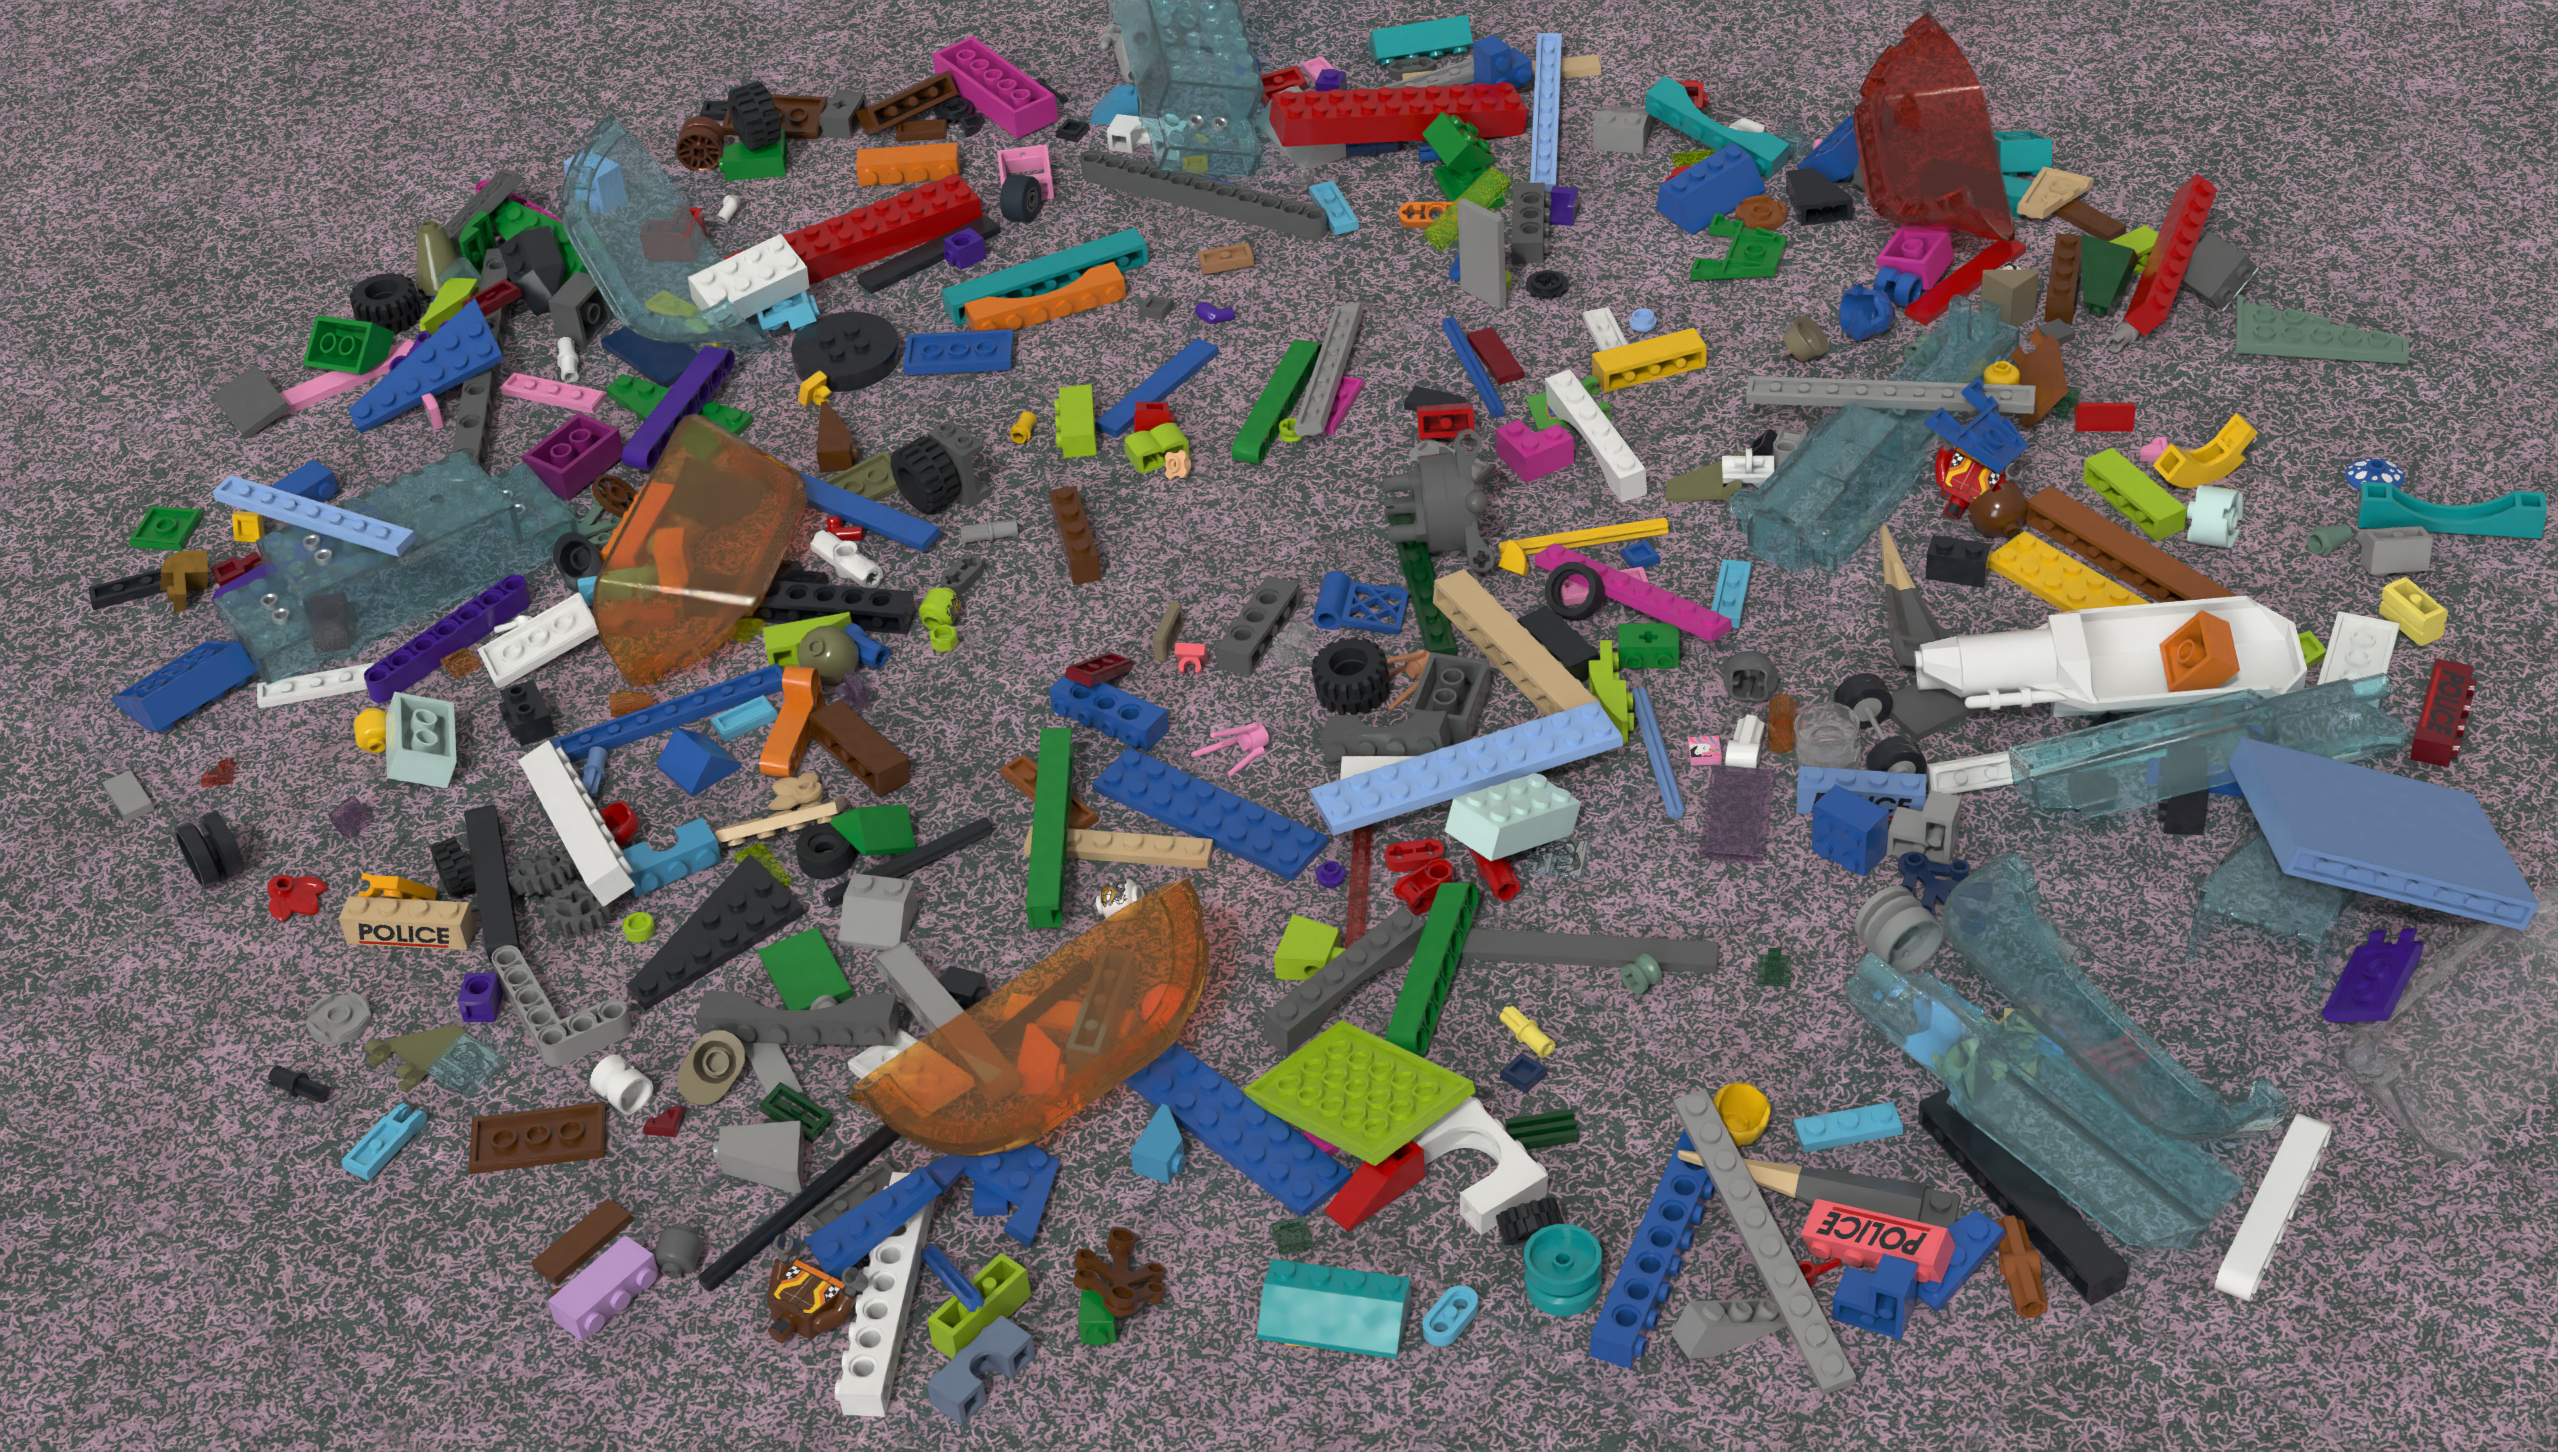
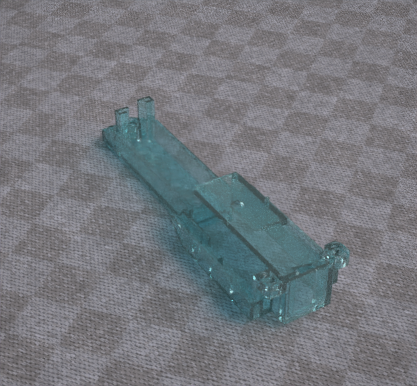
M1955 294L1949 301L1948 319L1946 318L1889 381L1971 383L1978 377L1983 382L1985 369L1998 361H2006L2019 346L2020 328L2000 321V305L1984 300L1982 302V314L1971 311V299ZM1849 404L1843 406L1835 415L1828 413L1756 492L1743 487L1737 490L1729 499L1730 515L1737 517V532L1747 536L1748 554L1799 576L1812 563L1837 573L1912 490L1928 456V451L1925 450L1939 435L1924 424L1937 410L1908 409L1905 415H1898L1893 411V408H1865L1857 404ZM1946 410L1953 418L1960 412ZM1787 519L1793 524L1790 526L1783 522Z

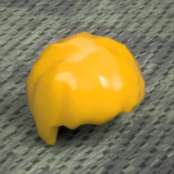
M1735 1081L1718 1089L1712 1102L1735 1146H1748L1754 1141L1759 1140L1770 1119L1771 1104L1768 1102L1767 1096L1761 1093L1757 1086L1749 1082L1741 1083Z

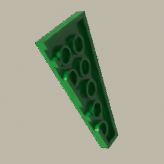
M505 198L489 214L490 222L506 241L528 226H550L552 228L566 264L561 287L575 272L587 274L606 246L596 237L508 198Z
M621 374L606 388L607 395L625 409L633 411L636 417L642 421L647 419L670 390V388L625 374ZM708 401L675 442V445L685 449L689 456H694L707 468L754 422L753 414Z

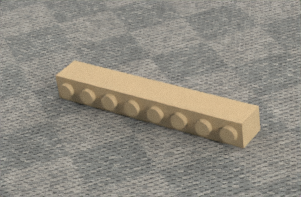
M1465 569L1434 580L1433 603L1545 716L1598 701L1601 706L1598 698L1586 690L1582 683L1575 679L1565 669L1564 665L1557 661L1547 651L1546 647L1540 644L1526 628H1523L1513 618L1512 614L1506 611L1496 601L1495 597L1489 594L1479 584L1478 580L1473 578Z

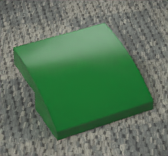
M479 211L467 223L459 238L469 279L481 278L486 250L497 248L489 214L483 211Z

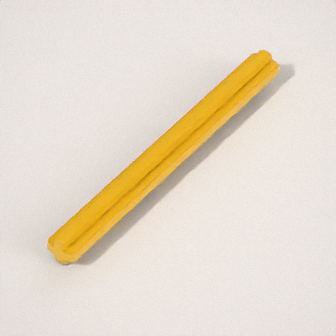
M1663 517L1512 541L1518 543L1523 548L1525 555L1538 554L1554 543L1562 545L1567 549L1665 535L1669 532V524L1667 519ZM1508 541L1500 542L1498 545L1501 558Z

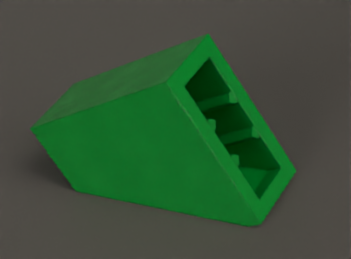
M781 129V139L779 142L754 150H748L742 142L724 147L723 157H719V168L721 173H725L726 181L786 176L788 143L785 129Z

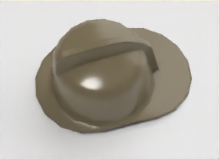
M1801 316L1794 320L1793 324L1783 335L1784 343L1787 346L1784 355L1793 354L1801 362L1821 356L1828 351L1826 335L1813 320L1806 316Z
M713 1030L704 1034L695 1043L678 1070L677 1087L680 1094L688 1102L696 1105H710L719 1101L733 1084L744 1065L745 1050L741 1041L734 1034L725 1030Z

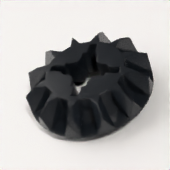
M951 97L938 103L934 108L937 120L947 119V123L953 122L955 124L959 118L972 115L974 107L973 103L968 99Z
M1539 271L1530 275L1526 280V291L1530 293L1531 297L1538 296L1539 300L1548 298L1551 301L1554 296L1561 298L1562 293H1566L1568 289L1567 277L1557 271Z

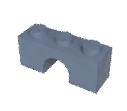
M1000 1315L991 1325L985 1326L979 1336L967 1347L960 1349L955 1358L942 1370L933 1374L927 1383L931 1405L960 1425L965 1424L987 1403L983 1381L978 1379V1377L989 1371H997L1012 1379L1036 1357L1032 1335Z

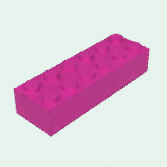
M971 36L932 54L935 74L949 71L958 91L957 95L970 100L973 103V107L1015 138H1021L1058 120L1055 95L975 37Z

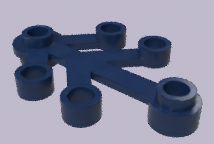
M1908 852L1899 858L1898 870L1904 876L1903 882L1900 885L1908 888L1915 898L1916 881L1919 879L1925 886L1921 901L1923 908L1929 910L1935 916L1934 904L1937 898L1958 920L1957 932L1960 936L1966 939H1976L1983 934L1984 920L1976 911H1967L1952 894L1968 896L1974 900L1981 901L1988 897L1989 884L1983 879H1974L1969 884L1937 879L1933 875L1951 876L1956 881H1964L1969 877L1970 865L1967 861L1957 859L1952 861L1950 865L1931 862L1927 856L1918 852Z

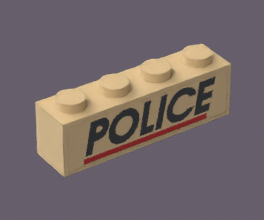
M348 896L339 917L347 944L468 950L477 928L469 902Z

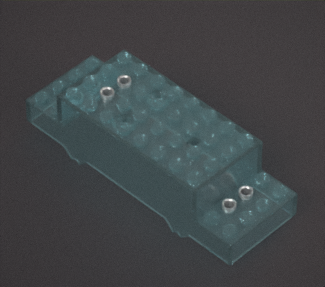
M1113 0L1111 18H1114V25L1120 26L1140 101L1139 121L1142 123L1141 128L1148 131L1157 169L1241 177L1254 176L1262 158V153L1252 119L1263 95L1264 87L1238 0ZM1202 50L1210 51L1212 54H1205Z
M462 450L435 463L427 464L412 473L402 475L398 479L382 486H377L359 496L349 498L335 506L414 530L416 541L399 557L292 524L255 540L267 576L256 579L236 590L226 592L224 595L215 598L214 602L222 626L234 641H240L254 668L265 683L269 685L329 657L346 661L350 655L357 656L365 642L373 637L486 586L492 587L509 575H520L524 569L553 557L554 545L558 538L567 532H578L575 517L526 463L513 466L507 471L489 477L466 450Z

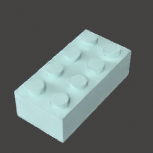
M1532 773L1528 776L1453 798L1445 832L1488 860L1493 861L1572 834L1581 801L1572 797L1569 791L1558 788L1548 782L1545 776Z

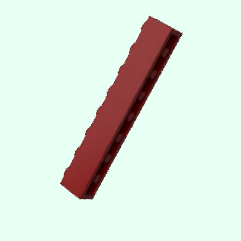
M2198 173L2176 190L2124 317V320L2143 336L2166 320L2218 190L2209 180L2204 179Z

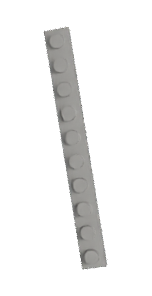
M1749 376L1746 391V403L1920 410H1938L1943 407L1948 411L1980 412L1961 394L1970 383ZM1984 384L1981 388L1988 398L1990 396L1995 398L1998 403L1995 408L1998 412L2034 414L2036 386Z
M1704 1088L1674 1099L1673 1108L1822 1395L1856 1384V1375L1706 1089Z

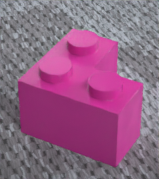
M1518 419L1495 429L1496 454L1526 483L1574 463V438L1559 424L1533 433Z

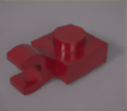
M253 552L241 560H238L237 556L210 567L218 585L222 587L262 565L260 563L253 566L255 563L262 561L258 552Z

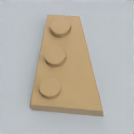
M2043 166L2018 203L2017 213L2026 215L2029 218L2043 219L2091 189L2094 178Z

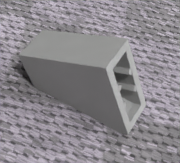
M801 1121L720 1127L719 1141L713 1142V1156L715 1162L720 1161L723 1174L792 1193H800L802 1191L805 1138Z

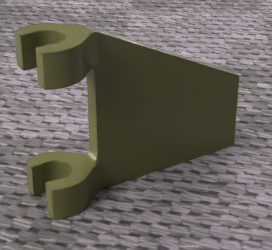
M1735 452L1730 456H1745V453ZM1722 461L1667 480L1665 501L1724 500L1730 504H1744V493H1734L1742 492L1743 484L1742 481L1735 480L1724 487L1722 481Z
M455 1024L386 1040L372 1039L364 1047L365 1050L372 1054L366 1059L374 1068L386 1061L392 1052H395L408 1063L399 1066L395 1070L396 1074L403 1079L398 1082V1087L407 1093L419 1085L422 1078L433 1071L434 1067L438 1068L441 1064H445L441 1061L442 1058L450 1061L452 1059L451 1053L455 1048L459 1047L456 1044L463 1037L474 1044L477 1043V1039Z

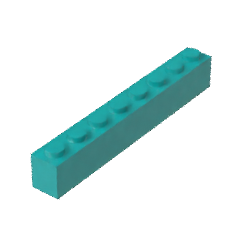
M1131 228L941 290L944 310L955 326L967 323L964 303L988 296L1025 298L1046 294L1071 284L1090 268L1111 262L1115 263L1121 273L1149 263L1147 243L1135 228Z

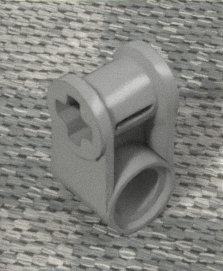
M1786 426L1779 428L1778 435L1773 443L1774 471L1780 474H1791L1797 470L1809 446V430L1799 432L1787 430Z

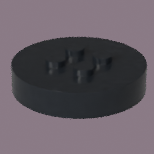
M842 312L819 318L817 321L805 326L795 336L791 346L794 369L800 380L804 382L820 370L827 376L826 387L831 392L854 391L874 385L886 378L896 368L900 360L898 336L894 326L880 316L865 312Z

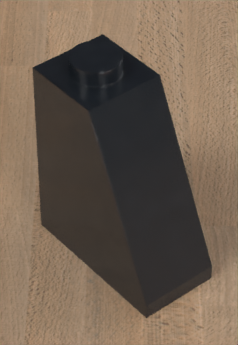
M1813 168L1786 171V193L1800 226L1852 220L1853 198L1850 194Z

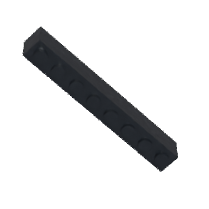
M1952 1085L1919 1101L1918 1123L2006 1216L2015 1215L2017 1219L2024 1221L2029 1241L2090 1306L2126 1287L2128 1266L2122 1256L2115 1254L2106 1245L2102 1236L2097 1231L2092 1230L2082 1220L2079 1212L2075 1208L2070 1207L2060 1197L2057 1189L2053 1185L2048 1184L2038 1174L2035 1166L2031 1162H2027L2016 1151L2010 1140L2004 1139L1994 1128L1991 1120L1983 1117L1966 1095H1962Z

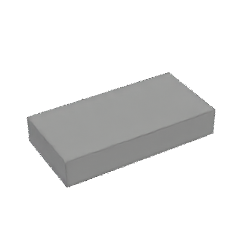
M131 770L102 782L105 791L126 823L155 810L151 800Z

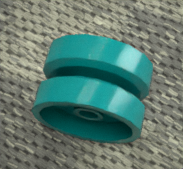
M1573 1224L1550 1225L1541 1228L1531 1235L1524 1248V1284L1529 1301L1540 1311L1553 1316L1580 1314L1595 1305L1602 1293V1249L1597 1238L1588 1230Z

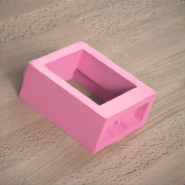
M1047 144L997 150L1001 188L1009 173L1044 169V173L1025 176H1034L1039 181L1042 192L1041 200L1054 199Z

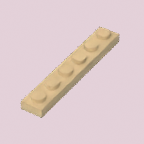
M1030 826L1023 847L1024 855H1030L1033 826ZM1069 829L1067 858L1208 869L1214 844L1213 839Z

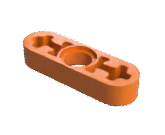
M1407 202L1399 208V220L1401 225L1407 228H1458L1457 202ZM1422 211H1424L1425 219H1422L1421 217ZM1433 211H1441L1444 214L1439 220H1433L1429 217ZM1448 211H1451V219L1448 218ZM1409 212H1414L1412 219L1407 218Z

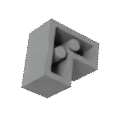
M1930 790L1922 812L1897 806L1888 829L1887 853L1902 856L1908 852H1918L1927 856L1931 862L1950 865L1959 839L1962 797Z

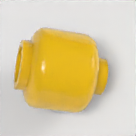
M1998 361L1985 369L1983 383L2020 385V372L2016 366L2006 361Z
M368 708L355 718L353 727L356 744L360 749L371 753H380L386 749L385 718L387 712L378 708Z

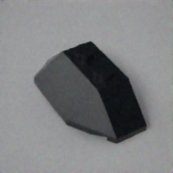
M528 226L499 246L512 284L520 288L523 300L534 315L538 316L549 309L548 301L560 289L566 264L552 228L550 226Z

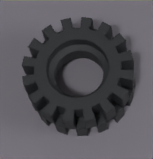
M455 837L430 846L439 876L451 898L475 889L474 879L468 867V862Z
M1553 1197L1541 1198L1538 1201L1532 1200L1526 1204L1522 1203L1517 1207L1508 1208V1210L1496 1215L1497 1224L1505 1245L1524 1243L1529 1240L1531 1235L1543 1227L1564 1224L1557 1200Z

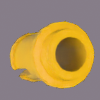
M1022 412L1017 423L1010 428L1009 433L1013 442L1023 444L1025 441H1029L1031 430L1037 421L1036 416L1032 412Z

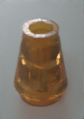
M616 690V693H609L611 717H621L653 706L652 693Z

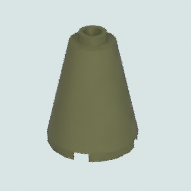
M430 220L423 222L421 227L417 229L416 287L419 293L423 290L426 296H437L439 289L444 285L448 277L468 278V275L443 225Z

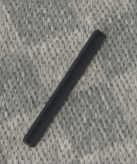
M983 817L862 874L898 878L993 833L992 824L987 817ZM851 879L823 892L824 901L829 908H834L843 903V897Z

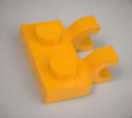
M362 873L361 879L369 881L370 887L365 892L359 891L358 897L378 898L384 892L383 897L432 901L436 899V888L398 876Z

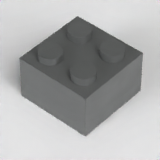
M575 272L548 301L557 339L570 337L572 338L571 341L574 340L576 347L586 348L613 319L603 277Z

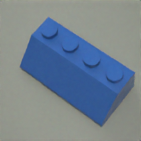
M1884 100L1846 117L1797 165V168H1813L1831 182H1836L1840 179L1845 182L1853 177V171L1858 164L1860 155L1880 151V145L1893 138L1892 133L1899 127V124Z
M1732 142L1661 184L1656 209L1691 235H1695L1710 226L1715 213L1727 216L1735 211L1737 205H1741L1742 200L1761 195L1766 192V188L1752 156Z

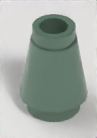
M2346 524L2316 527L2309 533L2307 545L2312 553L2325 556L2347 541H2350L2352 531Z

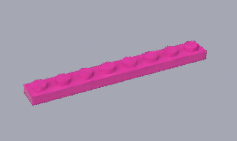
M1554 543L1535 555V565L1550 572L1566 562H1578L1588 566L1601 576L1605 596L1710 642L1715 641L1732 630L1730 618L1655 587L1648 582L1634 578L1627 573L1613 569L1604 563L1590 559L1583 554L1569 550L1562 545ZM1573 574L1567 578L1589 588V583L1583 575Z

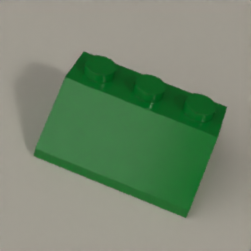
M316 315L302 365L310 368L363 375L388 357L394 332L372 322Z

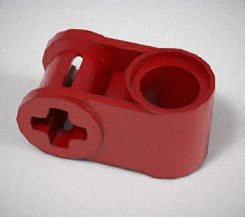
M1445 859L1432 860L1411 874L1400 878L1393 888V894L1397 899L1404 900L1409 905L1410 912L1418 916L1430 910L1441 883L1454 882L1453 866Z

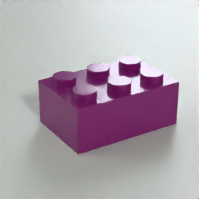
M578 412L525 453L522 459L529 483L569 500L622 458L623 445L619 429Z

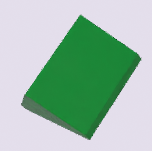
M907 804L858 807L831 819L830 824L864 856L907 853L915 849Z

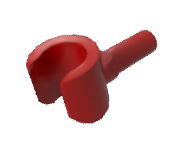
M1834 1258L1816 1266L1809 1261H1801L1797 1264L1802 1274H1809L1804 1276L1809 1287H1812L1816 1284L1818 1276L1841 1266V1261L1839 1258Z

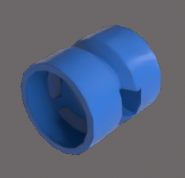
M1885 265L1876 276L1873 290H1883L1888 294L1891 302L1894 301L1896 306L1906 308L1920 297L1923 279L1921 276L1909 272L1902 274L1901 270Z

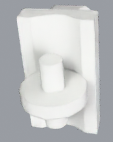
M1752 448L1746 449L1745 456H1722L1723 483L1727 485L1732 481L1739 480L1742 483H1753L1757 488H1767L1770 483H1775L1774 456H1752Z

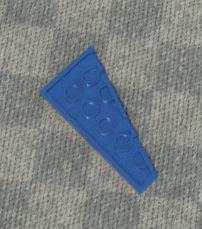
M474 298L348 409L359 433L366 432L423 403L421 397L423 395L431 393L435 397L505 361L477 300Z

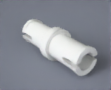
M563 337L557 342L559 348L557 362L561 368V379L565 383L576 382L579 378L577 372L579 359L575 353L574 340L571 341L572 338Z

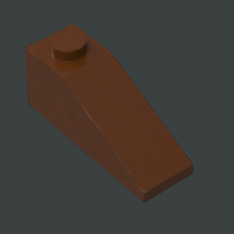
M827 401L821 402L816 450L820 473L845 471L854 466V460H859L858 444H853L851 432Z

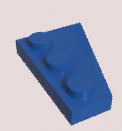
M1978 1210L1971 1212L1946 1227L1956 1247L1942 1283L1930 1280L1928 1282L1917 1281L1916 1298L1936 1312L1944 1307L2006 1236L2004 1228Z

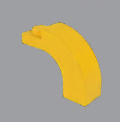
M2235 413L2218 435L2205 446L2194 450H2184L2171 443L2152 466L2169 483L2181 488L2191 489L2224 478L2246 459L2241 452L2258 434V431L2243 416Z

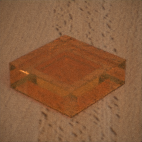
M466 647L440 659L442 667L455 680L481 668L480 661Z

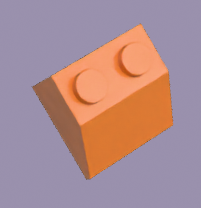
M2203 610L2159 644L2169 692L2216 688L2240 671L2229 622Z

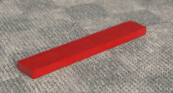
M2003 236L1905 308V316L1927 326L1982 285L1983 270H1996L2008 262H2014L2026 253V245Z

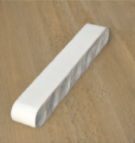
M2299 1113L2296 1114L2221 1265L2215 1283L2216 1290L2248 1302L2252 1301L2251 1293H2256L2265 1274L2263 1269L2268 1268L2277 1249L2275 1245L2280 1243L2289 1225L2287 1220L2292 1218L2301 1200L2299 1195L2304 1194L2313 1175L2311 1170L2315 1171L2324 1152L2322 1149L2329 1142L2332 1125Z

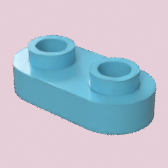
M1463 1285L1449 1288L1423 1319L1422 1327L1425 1340L1429 1344L1439 1347L1452 1344L1478 1313L1477 1293L1472 1288ZM1464 1306L1466 1308L1459 1310L1456 1307Z

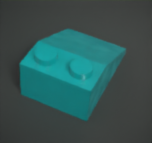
M2033 130L1982 133V140L1994 170L2002 173V175L2014 177L2018 176V172L2028 171V175H2038L2043 166L2052 168V138Z

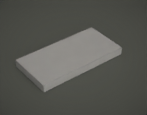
M1463 198L1457 202L1461 289L1501 309L1506 305L1504 218Z

